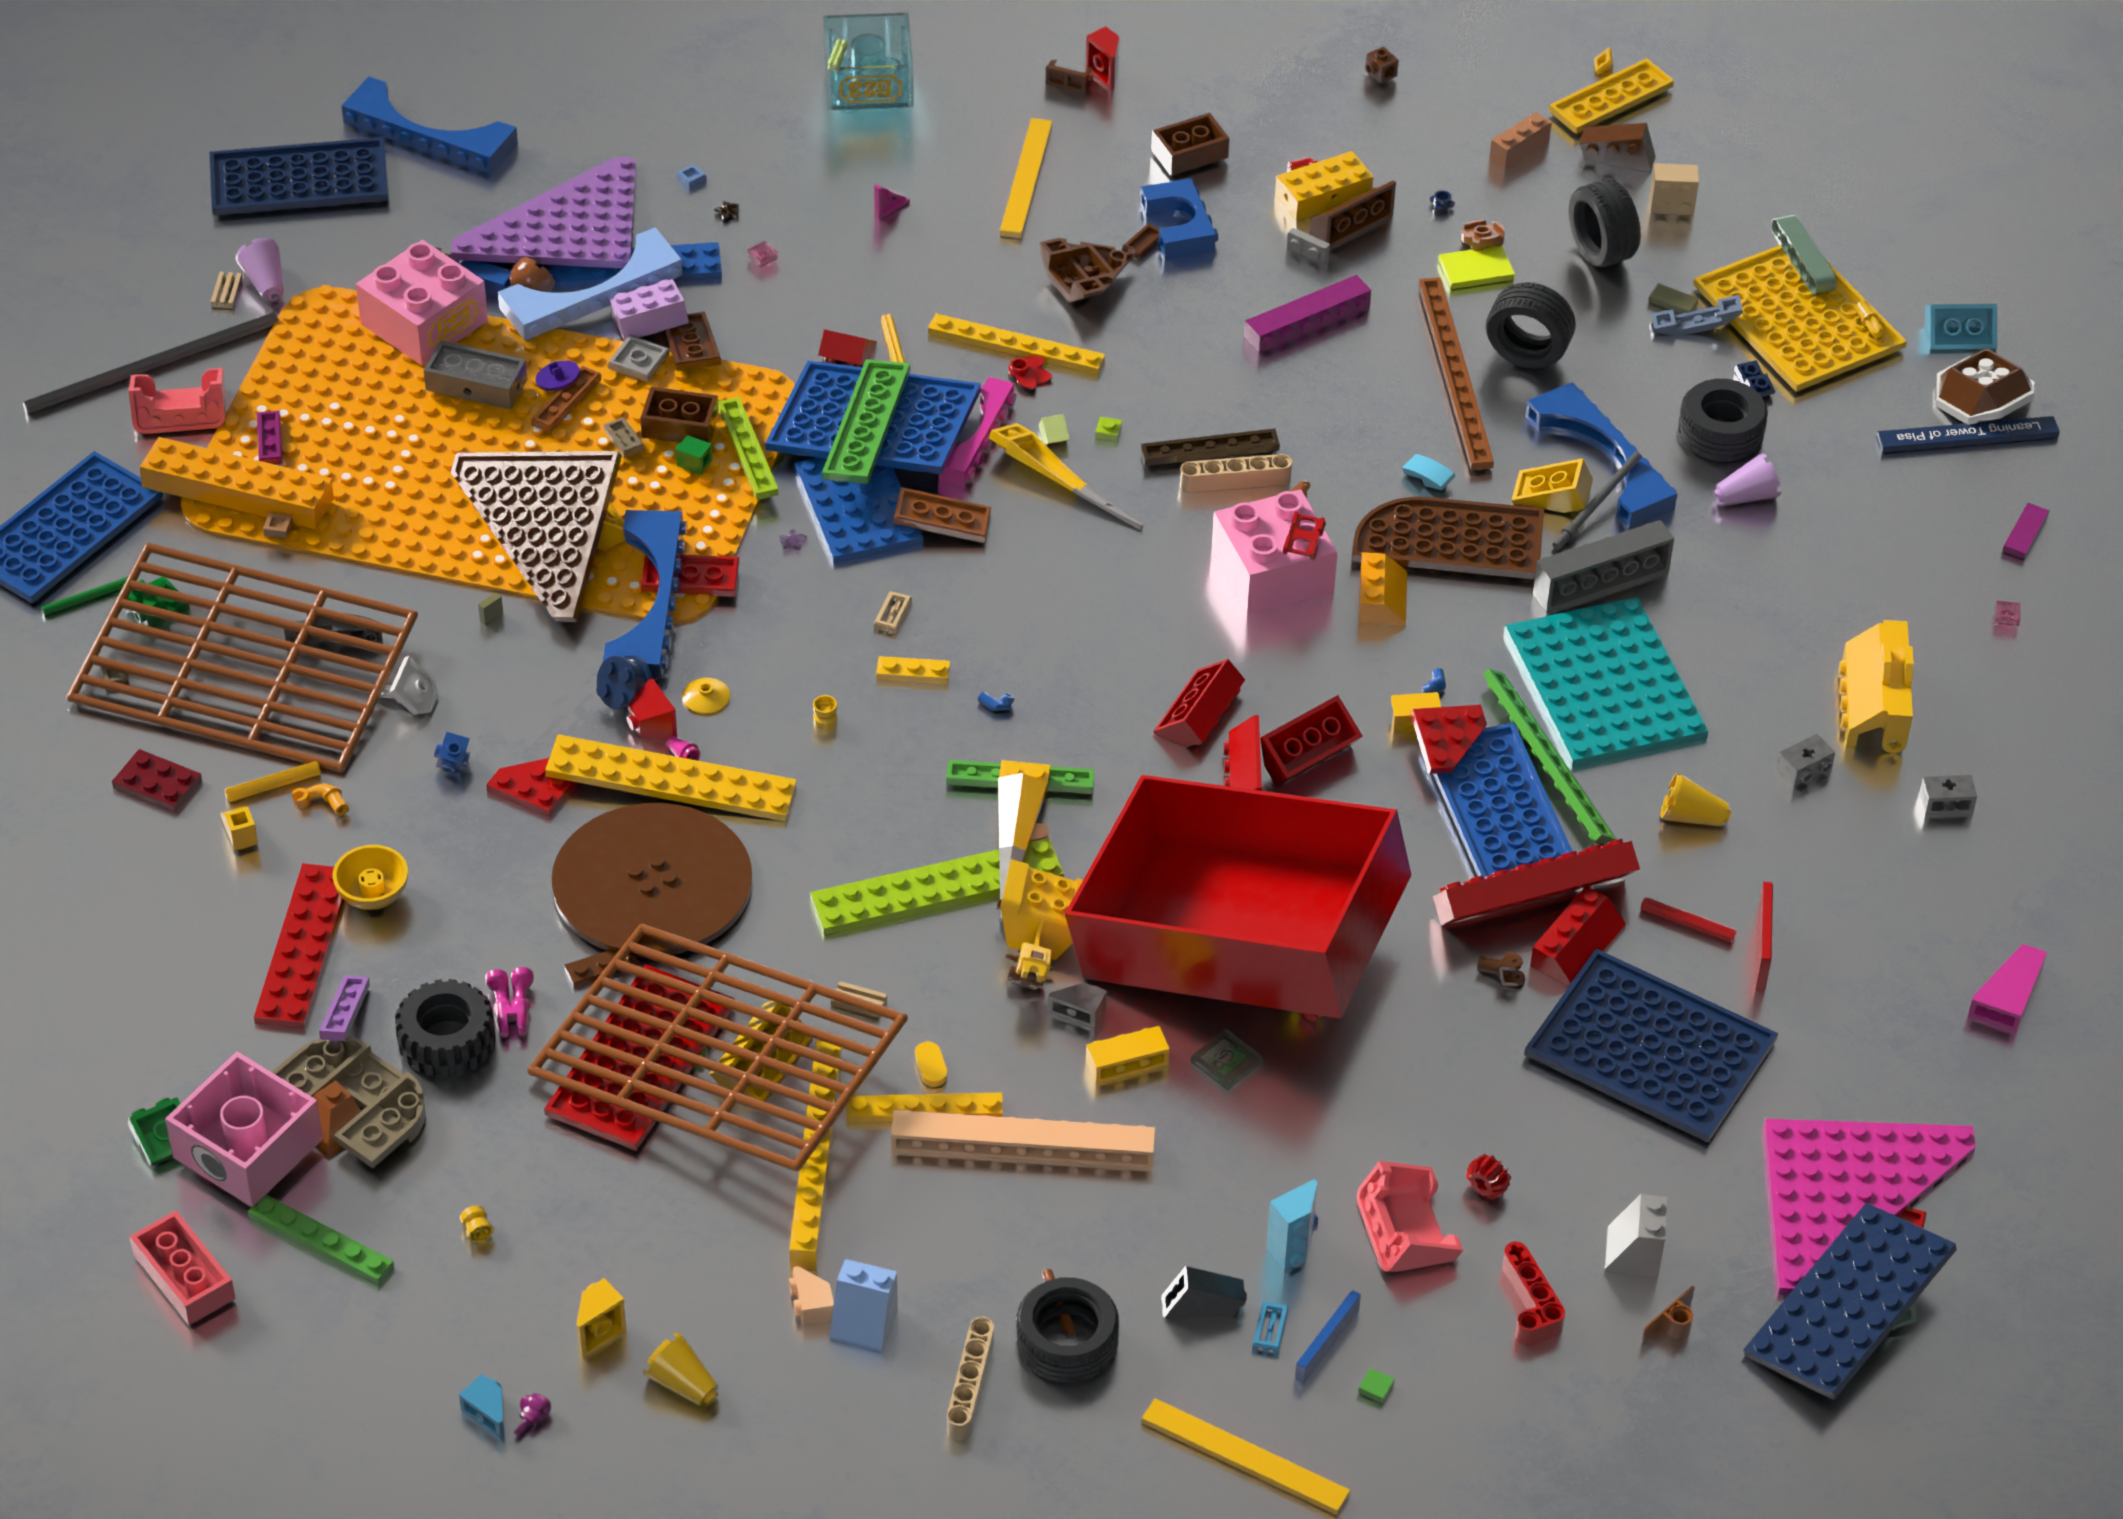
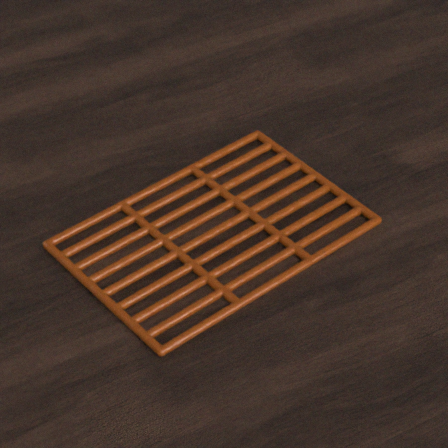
M146 543L70 687L66 699L72 703L306 764L316 761L321 768L341 773L345 771L416 622L418 612L153 543ZM153 553L228 572L229 574L225 582H220L146 562L150 554ZM141 572H146L220 592L216 600L212 601L138 582L137 579ZM240 575L314 594L317 597L314 604L310 605L234 584ZM135 590L209 609L210 612L206 620L127 599L131 591ZM229 594L307 613L308 616L304 624L228 605L225 602ZM330 598L405 617L406 620L402 628L322 607L326 599ZM123 608L201 628L197 638H192L118 619V616ZM221 612L299 632L295 642H290L216 623V620ZM317 617H322L397 636V639L392 647L314 627ZM114 627L192 648L186 658L109 638L108 635ZM212 631L290 651L286 661H281L207 642L206 640ZM310 635L388 655V658L383 666L305 646L304 644ZM106 646L182 667L178 675L173 676L98 655L102 647ZM204 650L281 671L275 681L196 659L200 651ZM299 654L379 674V677L374 685L296 665L295 662ZM96 665L169 684L172 687L168 695H163L88 674L92 666ZM191 669L268 688L271 691L267 699H262L187 679ZM290 673L370 693L366 704L287 684L286 681ZM83 684L163 705L157 715L78 693ZM185 688L262 708L258 718L255 719L182 700L177 697L181 689ZM283 692L360 712L361 715L357 723L277 703L276 701L280 693ZM172 707L248 726L252 730L248 738L168 718ZM273 711L352 733L348 742L267 722ZM263 730L343 752L337 762L257 740Z
M640 924L534 1059L527 1072L536 1078L798 1172L905 1025L908 1016L905 1013L646 924ZM644 935L719 960V962L712 970L637 943ZM632 952L706 979L700 987L625 962L624 960ZM731 964L806 991L800 999H796L724 974L723 972ZM616 970H620L692 995V997L684 1005L610 978ZM716 982L793 1009L787 1017H783L711 992L710 989ZM605 987L679 1014L671 1023L597 997V995ZM818 994L885 1017L894 1022L886 1030L816 1006L810 1002ZM702 1000H706L778 1025L779 1028L774 1035H770L696 1008ZM589 1005L660 1029L665 1031V1033L657 1041L584 1015L583 1013ZM805 1012L880 1038L881 1040L875 1048L800 1023L797 1020ZM690 1017L766 1045L759 1054L682 1026ZM575 1023H579L652 1050L643 1059L570 1033L569 1031ZM789 1030L868 1058L861 1067L784 1040V1037ZM677 1035L753 1063L745 1072L669 1044ZM562 1041L635 1066L638 1069L632 1077L556 1051L555 1049ZM778 1048L855 1076L847 1085L770 1058V1056ZM663 1053L739 1080L733 1090L655 1062ZM548 1059L623 1085L624 1087L618 1095H614L542 1069L541 1067ZM764 1066L841 1093L842 1095L836 1103H832L756 1075ZM649 1071L726 1100L718 1109L645 1083L642 1079ZM749 1085H753L826 1111L828 1114L822 1122L744 1095L743 1093ZM634 1090L712 1117L706 1127H702L630 1101L628 1098ZM738 1103L815 1132L807 1141L729 1112ZM723 1121L800 1149L801 1152L793 1160L716 1132V1130Z

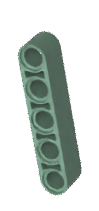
M1793 214L1772 219L1771 228L1775 238L1810 292L1815 295L1835 290L1837 287L1835 274L1797 216Z

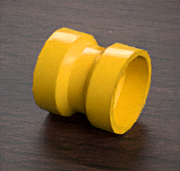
M829 695L817 697L813 702L814 724L821 729H830L838 721L836 712L837 701Z
M471 1206L461 1213L460 1221L462 1226L466 1228L467 1237L471 1242L480 1243L492 1236L494 1229L491 1222L487 1220V1213L482 1206Z

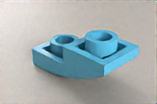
M1415 454L1402 467L1405 475L1421 478L1424 486L1439 490L1445 488L1455 477V473L1444 465L1419 454Z

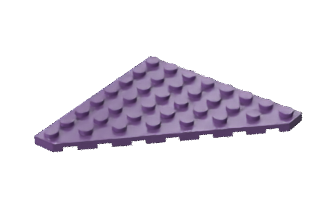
M614 157L452 239L451 259L517 263L522 257H528L537 261L535 264L624 268L630 261L636 158Z

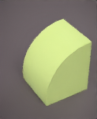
M1064 414L1041 418L1039 429L1046 445L1070 440Z

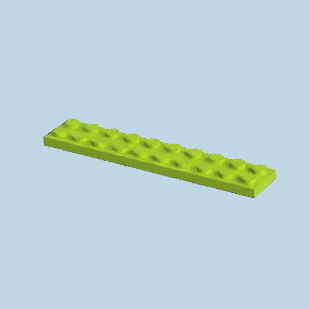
M1046 838L1029 842L1023 863L1029 864V868L1064 877V872L1050 839ZM999 849L810 892V899L823 934L827 935L1000 895Z

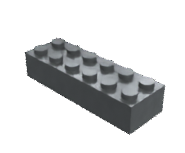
M1659 520L1571 550L1563 551L1550 557L1542 558L1536 564L1533 595L1543 609L1549 612L1668 572L1670 570L1674 537L1662 521Z

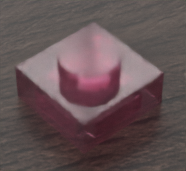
M763 241L747 249V256L761 268L777 260L778 252L766 241Z
M1996 601L1995 624L2019 626L2021 620L2020 603Z

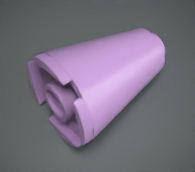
M273 239L252 240L253 244L247 247L244 244L237 251V263L265 300L276 301L284 293L280 248Z
M1762 453L1719 482L1716 485V490H1714L1716 501L1724 506L1779 497L1781 491L1777 492L1776 487L1780 486V482L1771 461L1766 463L1763 459L1767 457L1766 454Z

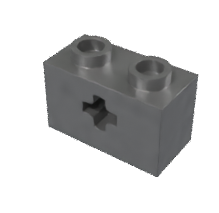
M1815 734L1780 751L1776 769L1795 787L1810 781L1817 775L1830 771L1833 767L1835 751L1818 734Z
M1972 775L1929 776L1922 779L1919 794L1925 815L1974 812L1977 794Z

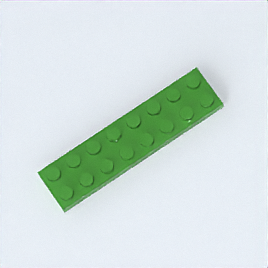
M865 360L822 471L823 480L858 484L869 483L911 371L910 363Z

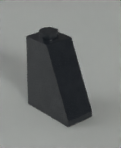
M1185 1266L1162 1295L1164 1318L1168 1319L1234 1316L1245 1305L1247 1300L1243 1279Z

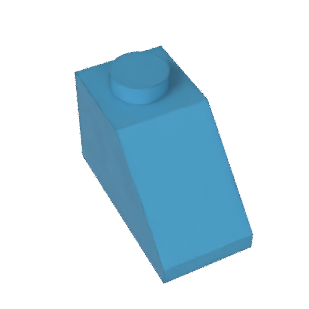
M481 1374L459 1394L461 1411L502 1439L505 1436L503 1389L495 1379H489Z

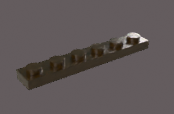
M1275 428L1140 444L1144 466L1279 451L1280 449Z

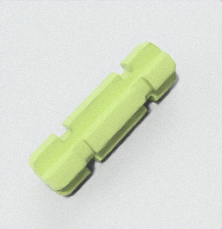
M838 39L830 56L831 58L828 61V69L830 71L834 70L836 72L839 70L847 50L848 42L846 40Z

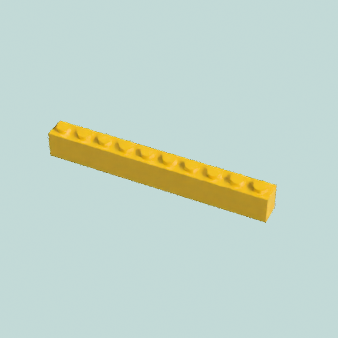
M816 1040L815 1051L842 1060L841 1047ZM813 1061V1073L840 1082L841 1070ZM810 1083L809 1095L836 1103L838 1092ZM807 1106L806 1117L822 1122L828 1114L826 1111ZM834 1124L799 1171L789 1247L790 1269L799 1266L805 1270H817ZM805 1128L803 1139L808 1141L815 1131Z

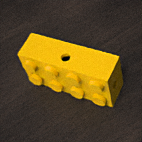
M1350 151L1277 175L1275 196L1294 220L1299 221L1323 213L1373 188L1374 176L1354 152Z

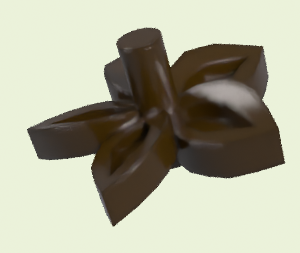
M723 201L722 207L714 208L715 212L722 213V220H725L728 216L739 218V204Z

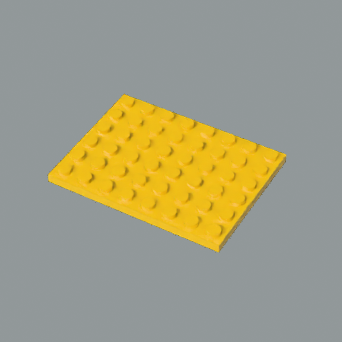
M1780 245L1694 278L1693 285L1714 307L1718 306L1717 299L1736 295L1740 296L1743 314L1729 323L1796 392L1906 348L1907 341L1870 304L1871 310L1878 315V322L1884 329V334L1879 338H1874L1869 329L1862 325L1861 318L1854 308L1858 302L1866 300L1827 260L1826 262L1835 274L1837 287L1833 291L1815 295L1810 292Z

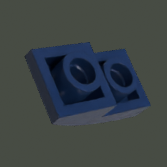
M1757 360L1736 365L1734 370L1740 382L1753 388L1761 397L1775 394L1776 391L1768 374H1763Z

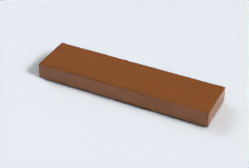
M582 366L579 378L570 386L560 389L531 419V425L551 433L602 380L601 373Z

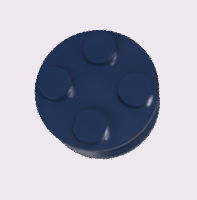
M611 656L603 661L598 670L596 692L608 707L612 709L628 708V705L634 700L646 682L652 678L656 681L658 677L651 676L648 665L638 656Z

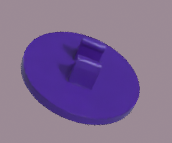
M554 361L537 373L535 381L542 390H560L570 386L579 378L580 369L572 361Z

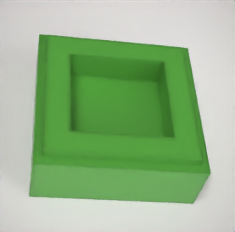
M1370 1368L1358 1388V1393L1383 1404L1394 1385L1395 1378Z

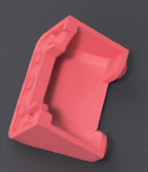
M223 368L205 371L201 379L202 387L156 391L155 381L149 375H131L128 393L134 429L141 434L220 427L225 421Z
M1379 1161L1358 1189L1357 1203L1380 1267L1385 1272L1395 1273L1452 1262L1463 1252L1461 1242L1456 1235L1450 1234L1443 1238L1431 1207L1430 1200L1438 1190V1181L1432 1167Z

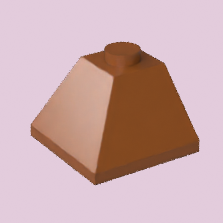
M336 1080L313 1096L317 1100L323 1139L316 1147L328 1158L344 1148L335 1142L334 1135L361 1112L352 1095Z

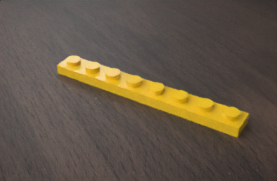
M936 313L928 327L929 335L1024 358L1030 356L1045 358V363L1095 375L1099 374L1105 362V354Z

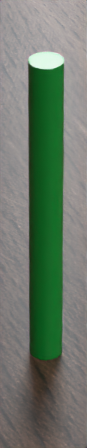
M128 577L42 606V613L45 616L122 589Z

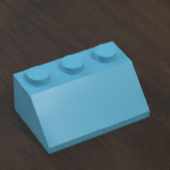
M1997 304L1926 305L1925 331L1929 349H1997Z
M1315 1179L1270 1201L1266 1250L1283 1271L1292 1267H1298L1307 1259L1314 1227L1318 1184Z

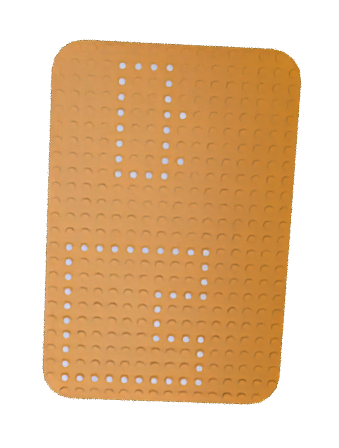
M323 285L291 297L290 301L283 307L278 316V322L274 323L225 414L224 423L217 428L207 449L259 461L257 412L280 410L283 464L277 465L332 478L334 499L316 529L292 524L287 538L264 536L263 527L267 517L182 497L181 508L185 519L195 529L211 535L539 599L502 544L476 510L471 500L464 493L459 483L452 476L451 469L456 453L618 451L603 431V424L624 417L644 444V451L627 458H621L610 504L623 520L625 519L626 510L682 511L683 520L687 521L688 524L687 535H683L682 539L685 541L684 554L736 557L759 500H756L720 413L710 442L712 444V462L700 475L677 466V458L675 456L677 442L642 438L640 417L651 387L718 395V401L740 397L772 472L779 453L767 451L765 443L795 384L779 370H771L722 359V365L677 371L670 350L669 356L650 381L645 382L608 369V362L624 341L557 328L524 341L508 319L488 315L486 323L455 344L526 360L528 380L512 409H506L427 391L423 371L427 363L421 366L361 324L357 291ZM554 361H572L579 366V369L585 366L601 373L602 380L551 433L531 425V419L559 391H546L537 386L535 378L542 368ZM626 541L604 550L597 548L581 608L643 620L651 610L658 594L655 592H641L645 554L627 544ZM675 593L674 597L677 599L676 611H672L674 624L695 620L711 609L719 596Z

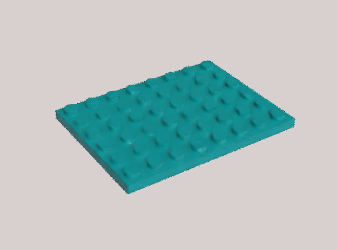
M1638 597L1505 625L1504 632L1572 767L1708 737L1709 731Z

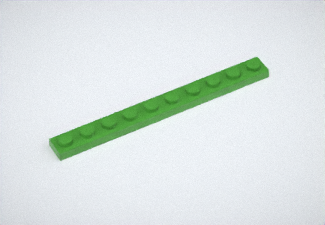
M1488 668L1483 674L1488 682V688L1499 698L1498 703L1507 710L1510 715V721L1519 728L1521 737L1530 744L1532 753L1544 765V771L1555 781L1554 786L1563 793L1566 798V804L1578 815L1577 820L1586 827L1589 832V838L1596 844L1601 843L1605 845L1608 842L1617 840L1506 675Z

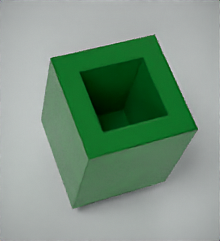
M687 435L681 443H678L675 449L677 466L702 475L712 462V444Z

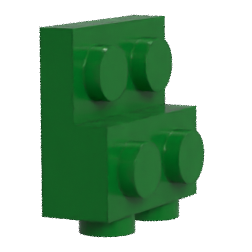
M160 577L148 583L179 592L166 577ZM141 579V580L138 581V582L145 583V581H144L143 579ZM135 590L131 591L127 599L177 613H183L190 609L189 604ZM132 611L136 620L145 626L155 627L167 621L166 619Z
M178 1097L171 1100L170 1098H164L158 1101L155 1107L148 1110L145 1108L138 1109L128 1119V1126L138 1146H141L150 1166L173 1157L165 1118L181 1104Z

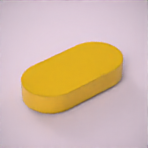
M933 1042L920 1043L915 1049V1060L922 1081L930 1087L943 1085L947 1080V1068L940 1047Z

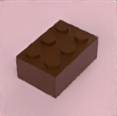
M1207 113L1152 130L1151 150L1172 176L1229 158L1230 138L1211 113Z
M651 387L640 417L642 438L681 443L688 435L710 443L719 417L718 395Z

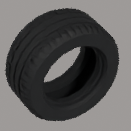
M1612 179L1593 182L1576 189L1569 202V221L1576 245L1584 258L1598 267H1605L1631 259L1640 246L1641 227L1635 204L1623 185Z
M1524 282L1513 284L1500 292L1489 312L1485 326L1487 337L1492 347L1500 356L1517 366L1536 369L1553 365L1563 357L1575 333L1576 320L1569 303L1557 291L1542 284ZM1525 315L1536 319L1547 328L1550 335L1537 336L1528 333L1517 326L1511 316Z
M1074 1277L1056 1278L1037 1285L1021 1301L1016 1316L1017 1350L1026 1366L1039 1376L1061 1383L1080 1382L1101 1373L1115 1357L1119 1341L1118 1310L1109 1294L1096 1284ZM1062 1301L1065 1305L1056 1306V1303ZM1070 1314L1085 1318L1094 1326L1096 1331L1086 1342L1071 1346L1050 1342L1041 1334L1039 1329L1051 1317Z

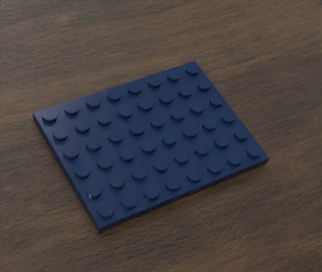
M1595 949L1525 1047L1524 1055L1709 1142L1776 1042L1778 1033L1599 949Z

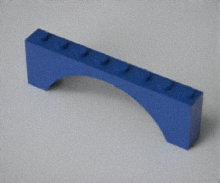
M370 76L341 105L344 123L490 174L495 171L518 144L517 127L500 121L475 129L456 131L433 129L414 123L398 113L391 105L387 82Z
M1573 382L1527 401L1526 418L1537 430L1560 431L1583 437L1607 451L1620 468L1637 451L1636 447L1624 437L1621 431L1616 429L1609 418L1605 417L1596 404L1592 403ZM1642 456L1639 462L1625 476L1626 488L1618 498L1616 515L1629 529L1675 510L1676 490Z
M626 510L623 525L625 541L627 544L640 550L653 563L660 576L659 590L651 610L635 628L625 635L605 643L603 661L611 656H638L648 665L651 676L663 678V671L668 668L666 650L671 648L669 630L674 628L672 611H676L677 599L674 597L675 592L679 591V578H677V574L682 572L680 554L685 552V541L682 539L683 535H687L688 524L687 521L683 520L682 511Z

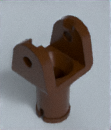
M1506 952L1505 957L1501 960L1484 956L1479 957L1477 971L1498 975L1503 986H1520L1525 982V974L1519 970L1523 964L1520 955Z

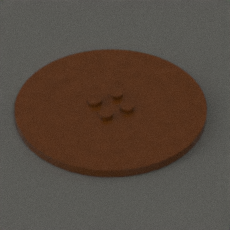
M668 803L629 805L593 818L567 839L555 859L552 870L553 898L562 919L577 935L589 943L618 953L640 924H646L705 945L723 934L735 923L744 911L752 889V866L747 850L739 837L724 823L711 815L690 807ZM644 935L637 943L669 955L690 951ZM630 952V954L636 955L637 957H644V956H641V955H638V954H635V953Z

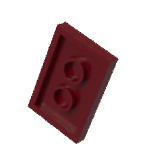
M138 749L112 780V786L114 789L176 812L202 781V776L199 772Z

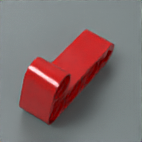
M1517 1241L1508 1243L1504 1250L1502 1268L1527 1309L1518 1315L1515 1331L1516 1340L1522 1345L1531 1346L1557 1337L1563 1330L1565 1318L1563 1305L1525 1244Z

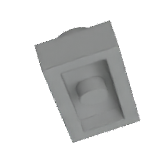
M1294 227L1288 231L1287 249L1322 265L1329 261V243Z

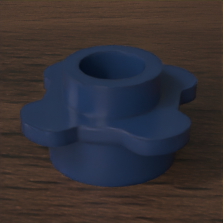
M1439 190L1430 197V202L1435 205V209L1438 211L1455 206V202L1451 200V194L1448 191Z

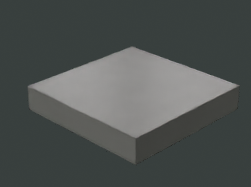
M629 335L608 362V369L649 382L669 356V349Z

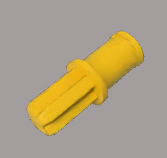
M1867 301L1858 302L1854 309L1860 316L1862 325L1869 329L1874 338H1879L1884 334V329L1878 322V315L1871 310Z

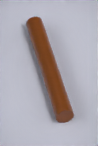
M1046 1269L1042 1272L1044 1281L1055 1279L1051 1269ZM1059 1301L1056 1303V1306L1065 1305V1303ZM1070 1314L1058 1315L1066 1336L1077 1335Z

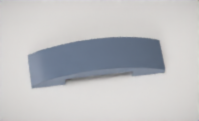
M1736 295L1717 299L1718 306L1674 315L1673 309L1653 313L1651 315L1654 330L1661 334L1683 335L1717 328L1743 314L1740 296Z

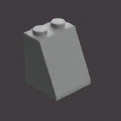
M1640 1194L1608 1226L1605 1272L1658 1278L1665 1244L1668 1197Z

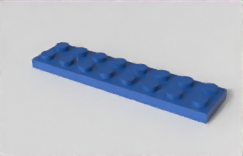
M719 242L670 245L682 261V276L673 279V281L722 278ZM631 248L630 259L634 253L635 248ZM543 264L555 281L553 289L594 287L606 282L623 269Z

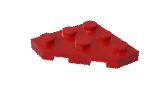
M1481 704L1413 709L1410 714L1428 774L1452 773L1459 761L1466 755L1475 740L1487 726Z
M549 758L499 768L486 784V788L490 793L550 817L578 782L546 777L545 770Z

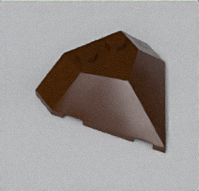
M1055 238L1039 243L1046 276L1068 302L1102 294L1137 253L1136 250L1128 249V252L1115 250L1116 247L1088 242H1080V245L1067 243V239Z

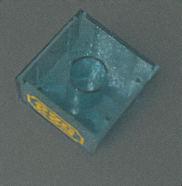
M908 12L823 16L828 111L839 110L843 113H854L859 109H883L893 112L901 108L914 107L913 58ZM838 39L846 40L848 42L847 50L839 70L836 72L834 70L830 71L828 69V61L831 58L830 56Z

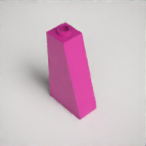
M2022 944L1973 996L1968 1016L2017 1032L2043 969L2047 952Z

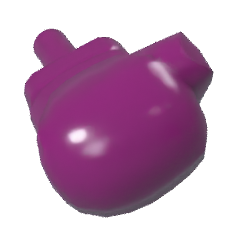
M533 1393L521 1398L520 1408L522 1412L519 1416L523 1421L513 1433L519 1437L528 1425L535 1427L537 1423L546 1418L552 1407L550 1400L539 1393Z

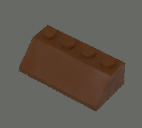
M1392 180L1377 185L1311 218L1309 235L1329 243L1330 247L1393 216L1396 182Z

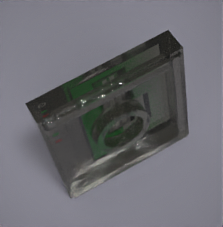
M1224 1029L1191 1056V1063L1229 1091L1261 1065L1264 1057L1228 1029Z

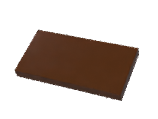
M705 312L687 314L689 323L664 330L677 371L722 365Z

